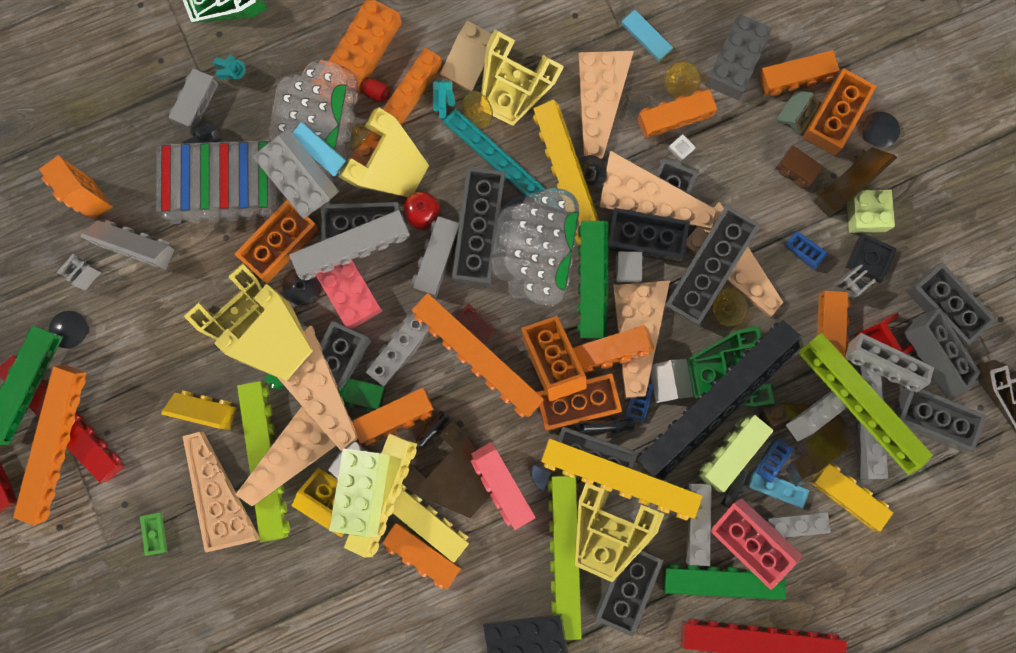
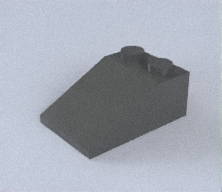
M664 156L656 176L689 194L699 169Z
M331 321L320 345L337 384V389L341 390L363 359L371 340L358 332Z

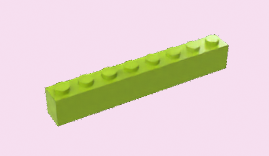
M822 332L798 351L800 356L907 475L921 469L933 456Z
M261 381L237 385L250 474L274 444L275 426L273 423L271 424L272 407L268 404L267 399L270 396L268 385ZM283 484L255 504L260 542L286 538L288 533H290V524L285 518L287 505L282 498V493H284Z
M551 476V481H548V492H552V500H548V510L552 512V520H549V532H553V540H550V553H554V561H550V571L554 573V581H551V593H555V601L551 602L552 614H562L566 640H582L579 567L575 566L577 540L576 476L574 478L569 476Z

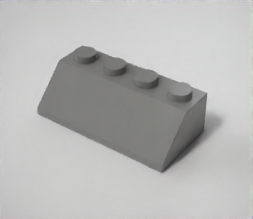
M97 220L80 236L96 246L163 270L167 269L174 249L169 246L170 243L162 239H158V241L151 240L152 236L142 232L140 235H137L133 229L125 226L122 229L118 228L116 223L105 220V223Z

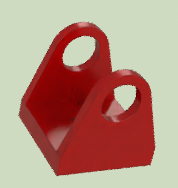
M898 312L855 334L858 336L862 333L905 354L914 349L912 344L901 349L887 323L900 316Z

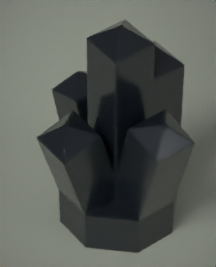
M209 122L205 125L192 127L190 134L194 137L182 142V144H190V149L192 148L193 151L198 152L200 151V144L210 143L212 145L222 140V137L215 124Z

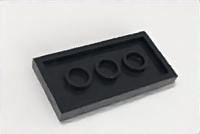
M561 613L483 624L487 653H568Z

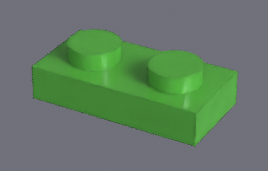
M162 512L140 516L145 556L167 552Z

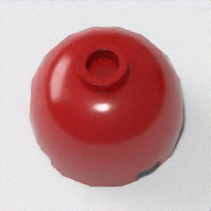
M416 192L410 195L403 207L407 223L417 230L430 229L432 222H436L437 217L441 216V207L438 200L427 192Z

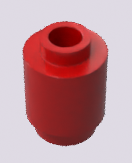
M366 78L362 84L361 92L378 102L386 101L390 95L389 86L373 78Z

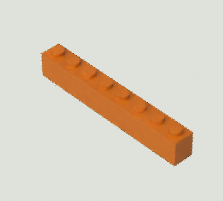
M424 48L382 109L395 117L401 126L442 67L441 57ZM368 130L349 159L352 158L366 167L381 136Z
M428 293L412 309L415 313L413 318L421 325L425 322L429 326L428 331L435 338L439 335L444 340L442 344L449 351L454 349L458 353L456 357L463 364L468 362L472 366L470 370L477 377L482 375L487 380L485 384L490 389L500 391L502 394L499 397L507 404L513 403L516 406L514 411L522 418L525 415L529 418L544 402V399Z
M68 365L53 366L13 516L15 519L34 526L47 521L50 515L51 502L55 497V487L60 478L59 472L65 459L66 446L70 441V432L75 422V413L80 403V394L85 385V371Z

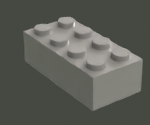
M289 128L252 156L303 219L339 192Z

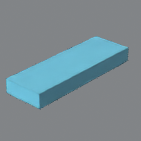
M636 10L622 20L621 25L658 62L672 51L673 47Z
M301 122L293 131L295 137L311 157L333 176H336L346 164L347 160L305 123Z
M752 469L746 487L801 509L804 508L810 490L800 486L795 487L794 484L777 477L769 483L755 473V469Z

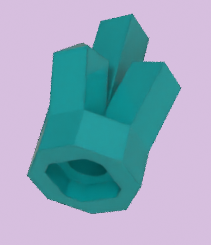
M231 54L226 59L216 57L213 61V66L218 69L215 76L219 79H239L246 72L245 64Z
M436 80L433 81V111L436 113L439 111V118L444 120L447 117V100L449 106L456 104L453 93V81Z

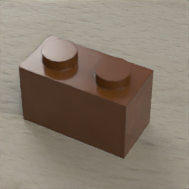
M792 145L775 169L782 176L793 180L798 187L807 189L824 166Z

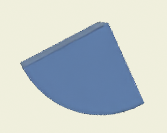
M533 465V481L544 491L551 472Z

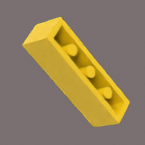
M833 463L814 480L809 482L872 531L880 532L893 514L888 509V504L882 500L877 501L872 497L873 493L864 487L860 488L856 485L857 481L848 475L844 476L840 472L841 469Z

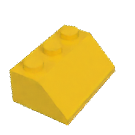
M182 390L181 394H173L161 413L162 415L218 429L230 430L236 407H232L231 402L220 400L219 403L212 402V397L204 395L196 398L193 397L194 393Z
M318 468L297 492L292 506L329 530L338 480ZM333 532V533H335L336 535H338V536L341 537V538H342V536L345 534V533Z

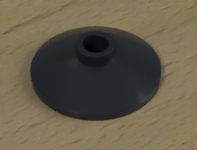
M594 155L584 156L578 161L589 193H593L604 185L607 178V168L601 158Z
M295 269L288 273L283 282L285 297L296 305L312 303L321 291V283L316 276L310 280L300 279ZM303 282L304 286L299 289L297 287L298 283Z

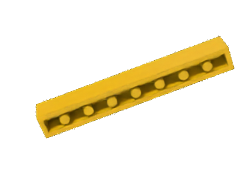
M553 99L533 108L535 112L533 118L536 125L540 127L541 132H539L541 141L546 144V156L552 161L553 166H551V170L559 182L557 188L566 200V203L563 204L565 210L569 211V213L579 212L576 226L577 235L575 236L576 243L579 246L581 245V237L578 236V226L581 225V221H599L559 104Z
M548 439L540 461L544 463L543 467L553 471H555V468L562 469V474L574 478V475L582 477V482L593 485V482L601 484L600 488L606 491L618 490L620 491L619 495L631 499V496L639 498L638 503L650 507L651 503L658 505L657 510L669 514L670 510L677 513L676 517L688 521L689 517L695 519L702 499V495L552 439Z

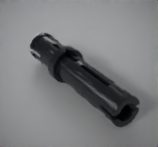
M618 418L580 421L578 423V430H580L581 434L599 432L616 434L620 431H633L635 423H630L633 422V419L619 420Z

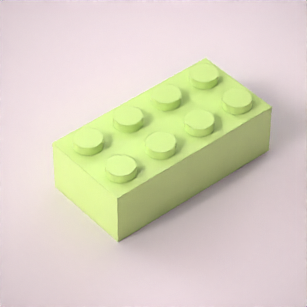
M756 415L741 417L735 424L736 429L732 433L729 432L723 438V445L720 448L716 447L711 453V460L708 463L704 462L698 471L700 473L698 477L706 484L711 485L714 491L725 492L774 431Z
M343 449L329 531L363 537H377L390 455Z

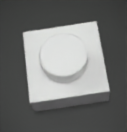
M682 134L668 149L681 162L696 147Z

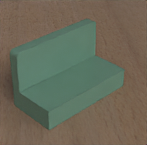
M795 91L777 117V121L790 124L795 133L802 134L819 108L820 103L814 93Z

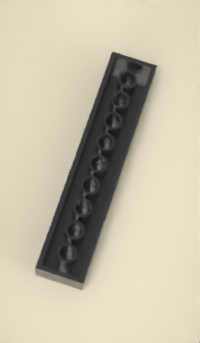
M784 320L780 323H775L765 337L762 336L756 341L755 347L751 351L747 350L740 357L741 360L726 370V375L721 379H716L711 385L712 388L707 393L703 392L700 394L697 402L693 406H688L683 411V416L680 419L672 421L668 426L669 429L664 434H659L649 448H644L637 460L654 478L663 481L804 347L801 335Z

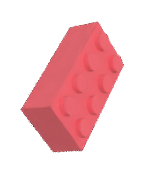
M353 260L346 265L339 264L334 266L332 271L326 273L322 271L315 274L347 328L352 330L383 312Z
M490 442L471 453L473 460H471L472 466L478 475H483L480 478L486 490L493 492L490 494L497 509L502 508L500 513L507 526L512 525L514 530L535 519L536 517L493 443Z
M743 499L735 502L711 529V533L770 590L804 557Z

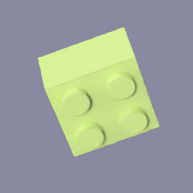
M862 190L848 201L849 233L887 232L895 227L892 190Z

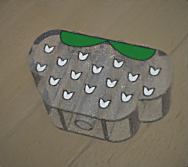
M316 60L306 66L302 76L289 75L283 78L276 88L269 129L270 141L274 140L288 128L293 133L297 126L303 122L343 158L347 159L348 150H346L347 142L351 139L350 124L353 123L355 118L353 108L354 104H357L358 93H356L357 79L354 73L345 66L329 61ZM315 160V162L319 165V167L323 170V172L327 175L328 178L334 177L330 172H328L322 165H320Z
M549 188L532 193L525 198L523 203L505 208L498 216L490 265L497 278L508 282L510 296L519 304L526 306H552L559 303L565 295L566 287L570 280L569 270L573 263L572 252L576 245V230L579 226V204L572 193L559 188Z

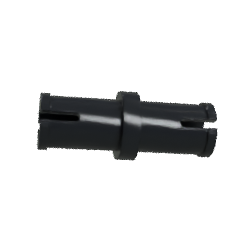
M440 411L431 423L428 422L424 431L415 440L425 448L428 442L440 433L439 430L450 417L443 411Z
M742 470L730 484L721 502L723 506L730 508L735 503L738 495L743 491L742 487L749 473Z

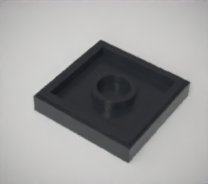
M861 233L846 268L852 270L862 265L856 271L857 273L867 270L868 272L863 276L872 280L875 279L876 282L881 283L897 248Z

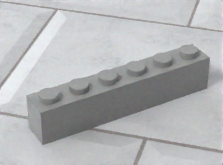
M398 210L289 255L298 277L310 280L319 272L323 271V273L332 271L334 266L349 264L352 262V259L366 257L371 254V251L376 249L378 251L386 249L388 244L403 242L410 235Z
M852 363L853 368L883 399L881 375L872 373L869 369ZM856 418L860 479H888L886 450Z

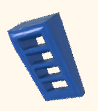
M798 231L785 244L786 248L814 271L826 259L828 252ZM798 239L801 240L796 247L793 246ZM805 244L806 247L801 252L799 249ZM811 249L812 253L807 256L806 253ZM817 254L819 257L815 261L812 260V258Z
M648 383L645 400L629 399L626 419H633L634 421L644 423L654 384ZM633 403L642 404L644 406L643 408L633 406ZM631 410L642 412V415L631 414Z
M779 438L773 440L754 472L771 483L794 449ZM772 453L775 454V455H776L777 457H779L780 459L778 460L777 458H775V457H774L773 455H771V454H772ZM767 460L775 464V467L771 465L769 462H767ZM765 466L770 471H772L771 474L764 470L762 467Z

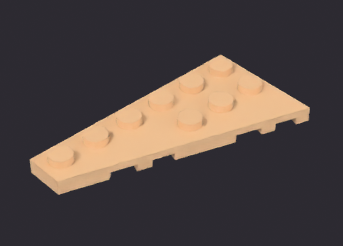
M634 51L581 52L578 55L583 157L594 155L603 160Z
M610 151L606 170L607 178L603 186L600 207L608 209L619 208L690 221L689 224L712 228L716 212L714 207L689 195L653 173L619 156L617 153Z
M720 202L714 207L716 212L713 225L724 209ZM698 226L687 238L686 248L696 255L712 228ZM747 246L726 282L770 318L782 305L783 301Z
M670 281L613 285L618 333L645 325L649 329L654 346V351H651L650 355L645 357L635 356L631 358V361L621 363L625 399L646 396Z
M310 325L304 333L313 351L287 381L278 379L335 445L343 451V449H348L358 439V435L350 416L347 414L344 401L340 397L333 374L322 353L321 345L315 336L314 328Z
M301 407L235 495L249 505H255L336 446L335 443L309 413Z
M197 432L183 436L205 553L260 540L239 497L235 495L236 492L205 433Z

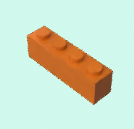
M831 50L762 68L758 78L764 96L769 94L775 96L784 90L794 91L800 86L806 85V87H810L819 81L829 82L835 78L840 69L834 51Z
M701 89L695 91L690 96H680L673 102L665 101L660 103L658 107L652 109L651 107L644 108L639 113L637 120L644 138L647 139L712 117L716 113L717 107L710 89L705 91Z
M823 291L819 294L817 336L822 332L845 358L846 347L849 344L847 328L849 327L850 320L847 317V310L850 307V299L848 298V292Z
M642 325L574 347L573 350L586 375L595 372L594 369L600 367L602 369L610 368L613 366V363L619 361L620 363L629 362L635 356H648L651 351H654V346L649 329Z
M399 522L395 523L382 542L385 545L384 549L392 555L396 553L401 556L400 560L408 566L412 564L418 568L417 572L421 576L432 578L434 580L433 584L440 589H448L462 568Z

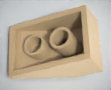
M467 20L455 40L440 75L473 92L484 73L486 46L492 33Z

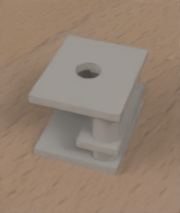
M618 251V256H616L615 284L641 282L642 252Z
M72 254L57 271L58 274L67 277L66 280L71 282L73 286L85 291L101 272L90 267L91 265L87 264L85 259L75 254Z
M862 265L850 270L834 284V286L845 282L847 285L843 289L850 288L854 292L848 297L850 300L859 296L876 281L873 279L865 284L860 278L868 272L867 270L857 275L855 274Z

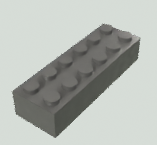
M467 167L452 274L453 283L491 287L498 235L497 221L502 205L505 171Z
M726 205L665 306L694 324L700 325L761 224Z

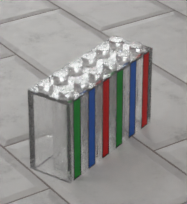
M272 140L157 145L156 213L171 224H181V221L196 224L204 220L210 223H217L219 220L237 222L238 219L257 221V218L268 220L282 205L281 191L252 156Z

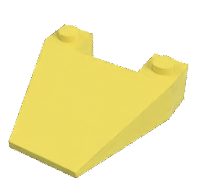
M494 29L486 46L480 110L513 126L556 83L564 66L545 55L542 56L535 71L507 57L515 40Z
M381 108L373 109L364 126L381 136L375 151L366 167L352 158L346 159L347 162L341 168L337 177L356 187L409 197L415 193L429 165L397 119Z
M244 263L228 276L241 291L213 315L199 301L184 315L198 331L215 340L227 328L242 336L265 310L253 299L262 289L259 280Z
M266 284L253 298L265 309L242 336L227 328L214 344L232 359L287 381L313 350L290 302Z
M586 483L579 499L575 566L613 582L658 533L664 514L641 505L635 522H629L603 511L609 491Z

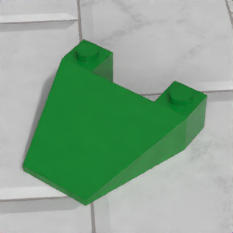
M183 0L192 23L253 18L268 9L264 0Z
M756 326L738 330L686 359L693 398H698L703 392L707 393L712 388V383L726 375V370L731 365H736L746 350L755 347L756 341L763 336L761 327ZM773 384L763 385L743 405L757 407L776 403Z

